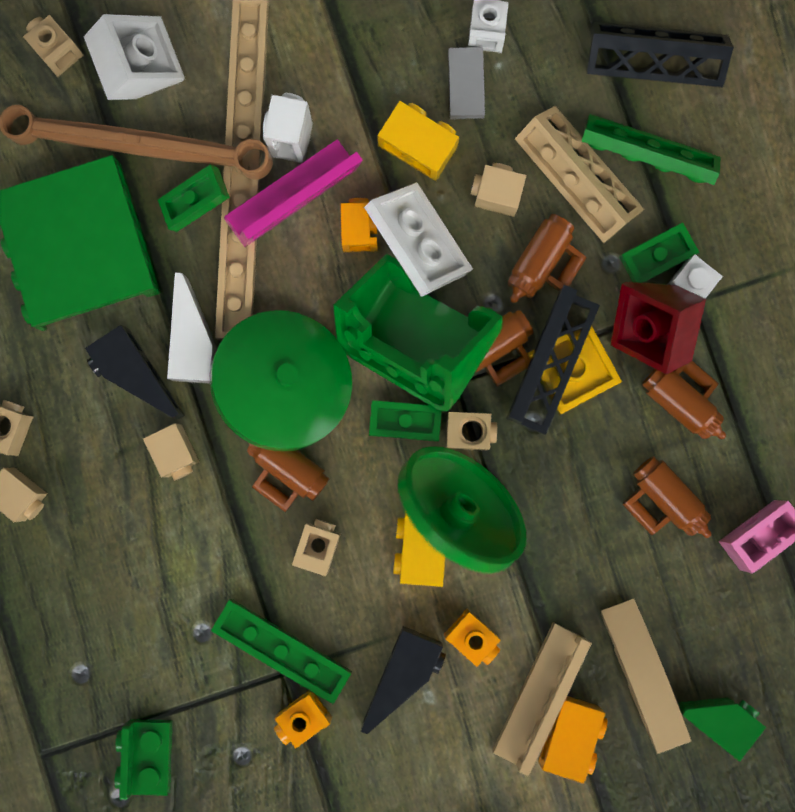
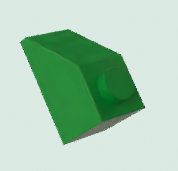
M728 697L678 702L681 714L739 762L766 729L756 719L760 713L743 699L739 704Z

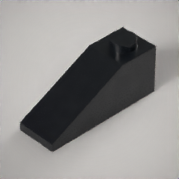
M120 325L85 348L90 355L87 363L96 376H103L105 379L172 418L181 419L185 416L128 328Z
M402 626L362 722L361 732L365 734L370 733L430 680L433 672L439 674L446 654L441 652L443 648L442 642Z

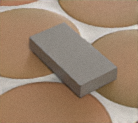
M483 47L449 48L450 119H482L485 117Z

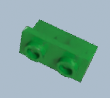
M130 719L122 726V730H118L116 751L121 752V766L116 768L114 784L116 789H120V800H128L131 795L168 796L170 793L173 720Z

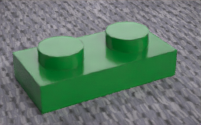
M210 164L157 200L168 229L178 232L229 199L230 196L219 168Z
M682 222L623 253L619 258L632 282L645 283L700 252Z
M372 400L369 436L439 442L442 411L431 405Z

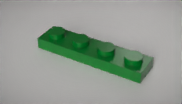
M592 114L588 116L581 141L588 143L593 149L609 150L621 154L623 158L629 161L639 160L651 164L663 172L673 171L685 175L696 183L706 182L715 185L720 174V156Z
M233 599L228 601L211 629V632L331 704L335 703L352 674L350 669Z

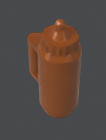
M551 214L548 219H544L513 267L512 275L508 280V285L512 288L511 302L516 303L519 298L524 296L532 298L543 287L545 282L558 291L564 285L570 286L587 259L584 254L570 245L575 228L563 217ZM566 252L572 257L558 279H555L550 274L563 253Z
M520 310L514 313L509 311L503 315L502 330L475 372L477 373L485 368L496 387L526 370L530 362V358L522 344L528 341L527 337L534 334L529 321ZM516 349L520 357L495 372L491 364Z
M691 361L667 375L654 369L644 380L642 386L647 389L646 394L691 433L698 434L702 439H707L710 436L725 439L726 433L721 427L724 417L717 411V407L708 400L719 383L696 363ZM682 371L704 389L703 393H699L679 374Z
M249 443L248 454L254 458L255 463L264 469L252 488L285 513L298 496H301L303 499L308 497L314 501L330 480V478L324 475V469L298 450L272 451ZM269 473L294 491L290 497H287L265 480Z
M652 456L634 471L633 476L637 479L636 484L640 488L627 498L622 505L651 536L671 521L678 529L683 530L689 536L699 533L705 538L711 537V531L707 525L711 520V515L706 511L705 505L663 460L658 461L655 456ZM643 494H646L665 514L660 520L656 521L638 501Z

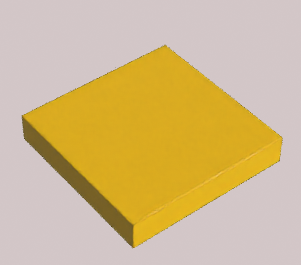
M592 326L557 407L559 415L622 382ZM581 329L573 332L576 340L580 334ZM568 334L557 338L553 350L557 360L570 356L572 353L573 345ZM534 350L527 353L530 360L532 358ZM549 357L547 365L553 363L551 357ZM568 361L560 364L562 372H564ZM555 366L544 370L540 379L546 392L557 388L560 382ZM555 393L549 395L551 401Z

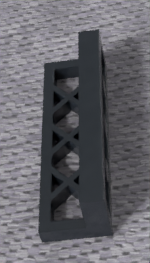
M592 21L590 29L591 46L586 72L593 75L724 87L734 46L729 35ZM599 48L614 49L620 57L609 66L596 64ZM638 52H647L654 61L645 68L638 69L632 66L629 59ZM674 55L683 56L688 65L678 72H669L663 65L665 61ZM690 57H697V58L692 61ZM707 59L721 60L717 76L702 75L697 67Z
M566 285L560 289L506 417V419L543 435L547 434L600 306L577 296V290ZM572 303L589 310L585 322L571 328L567 319ZM563 324H564L566 330L563 331V332H560L561 329H562V326H563ZM581 329L580 334L576 340L573 332ZM568 334L573 345L572 353L570 356L557 360L553 350L557 338ZM549 357H551L553 363L547 365ZM568 361L564 372H562L560 364ZM555 366L560 382L557 388L544 393L540 384L544 370ZM536 389H537L538 392H539V395L533 397V396H534V393H535V391H536ZM555 393L549 405L546 396ZM539 399L542 400L547 412L542 425L524 418L530 403Z

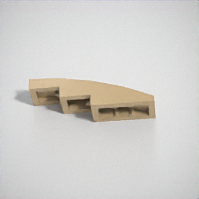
M631 599L602 610L601 617L614 644V651L628 681V688L656 753L660 754L691 742L667 675L635 600Z

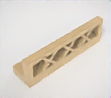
M556 106L535 116L515 138L517 143L603 243L608 241L621 228L645 210L588 143L581 141L582 136ZM548 120H551L559 130H556ZM573 149H576L581 156H578ZM595 174L598 175V176L604 181V183H602V182L595 176ZM618 201L622 202V204L628 209L629 213L625 211V209L619 204Z
M554 622L492 749L494 754L516 764L518 771L528 777L592 644L585 637Z

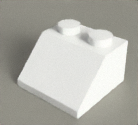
M103 14L84 36L108 100L138 99L180 83L185 79L161 16Z

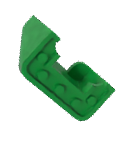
M389 254L382 257L333 304L337 341L343 347L346 355L440 411H448L458 401L502 330L503 316L497 314L489 307L476 306L469 312L467 317L427 294L421 297L399 261Z

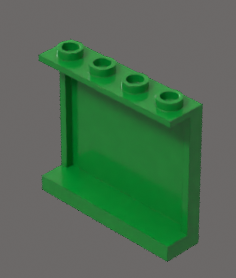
M113 155L0 190V226L4 238L1 239V246L8 259L11 258L14 271H11V279L16 290L21 291L24 304L21 305V312L27 324H31V327L44 331L47 330L46 325L129 298L142 294L146 297L161 294L122 166Z

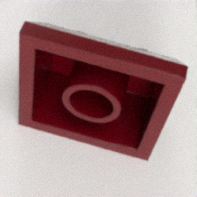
M624 282L621 284L610 346L667 375L692 361L706 298L677 285Z

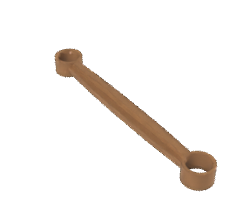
M12 105L6 108L0 116V130L5 136L19 145H28L37 138L126 154L237 167L245 177L252 180L264 178L269 174L273 166L271 153L261 141L256 139L245 140L237 147L188 137L130 128L37 118L31 111L21 105ZM28 115L29 125L26 131L20 135H12L11 126L14 120L19 116ZM253 149L263 151L265 153V160L258 169H244L242 160L248 151Z

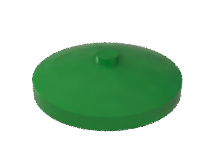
M274 310L252 315L236 324L226 334L213 357L210 370V389L219 415L226 425L240 438L252 445L267 450L294 451L320 441L342 420L351 399L352 373L343 347L326 327L300 313Z
M429 446L417 450L402 466L398 475V492L402 506L416 530L439 553L462 567L482 573L503 571L521 556L527 540L522 514L507 489L485 467L458 451L438 446Z

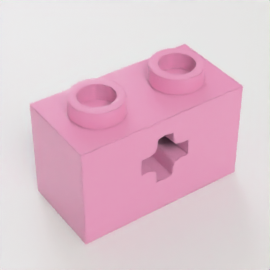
M774 500L718 542L739 570L753 574L795 542V509L789 501Z

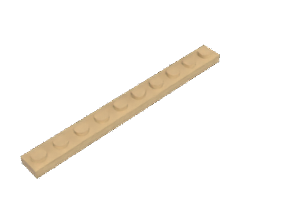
M233 0L225 145L237 147L241 142L248 139H256L262 142L269 12L268 0ZM253 149L244 155L242 160L244 169L255 170L261 166V150ZM224 166L223 181L230 198L222 202L215 339L223 340L236 324L252 316L254 308L257 240L244 247L226 223L224 217L259 193L260 179H249L237 167Z

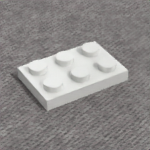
M418 183L372 199L364 207L421 297L465 276L473 270Z

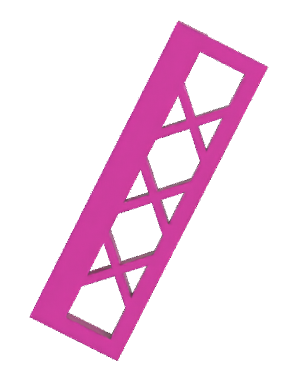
M337 139L225 215L224 220L243 246L246 247L355 172L363 159L358 152L349 156Z

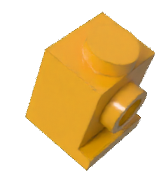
M351 198L348 200V203H341L343 252L378 251L377 237L370 236V234H377V227L364 208L369 203L367 198Z
M468 608L444 633L445 639L476 667L481 662H484L486 665L491 663L501 650L497 646L501 641L499 636ZM474 635L482 638V644L477 648L469 645V639Z
M308 690L277 713L275 717L277 725L274 727V730L283 744L287 745L291 742L296 749L320 730L329 726L332 716L318 696ZM295 718H303L306 722V727L303 729L296 728L293 724Z

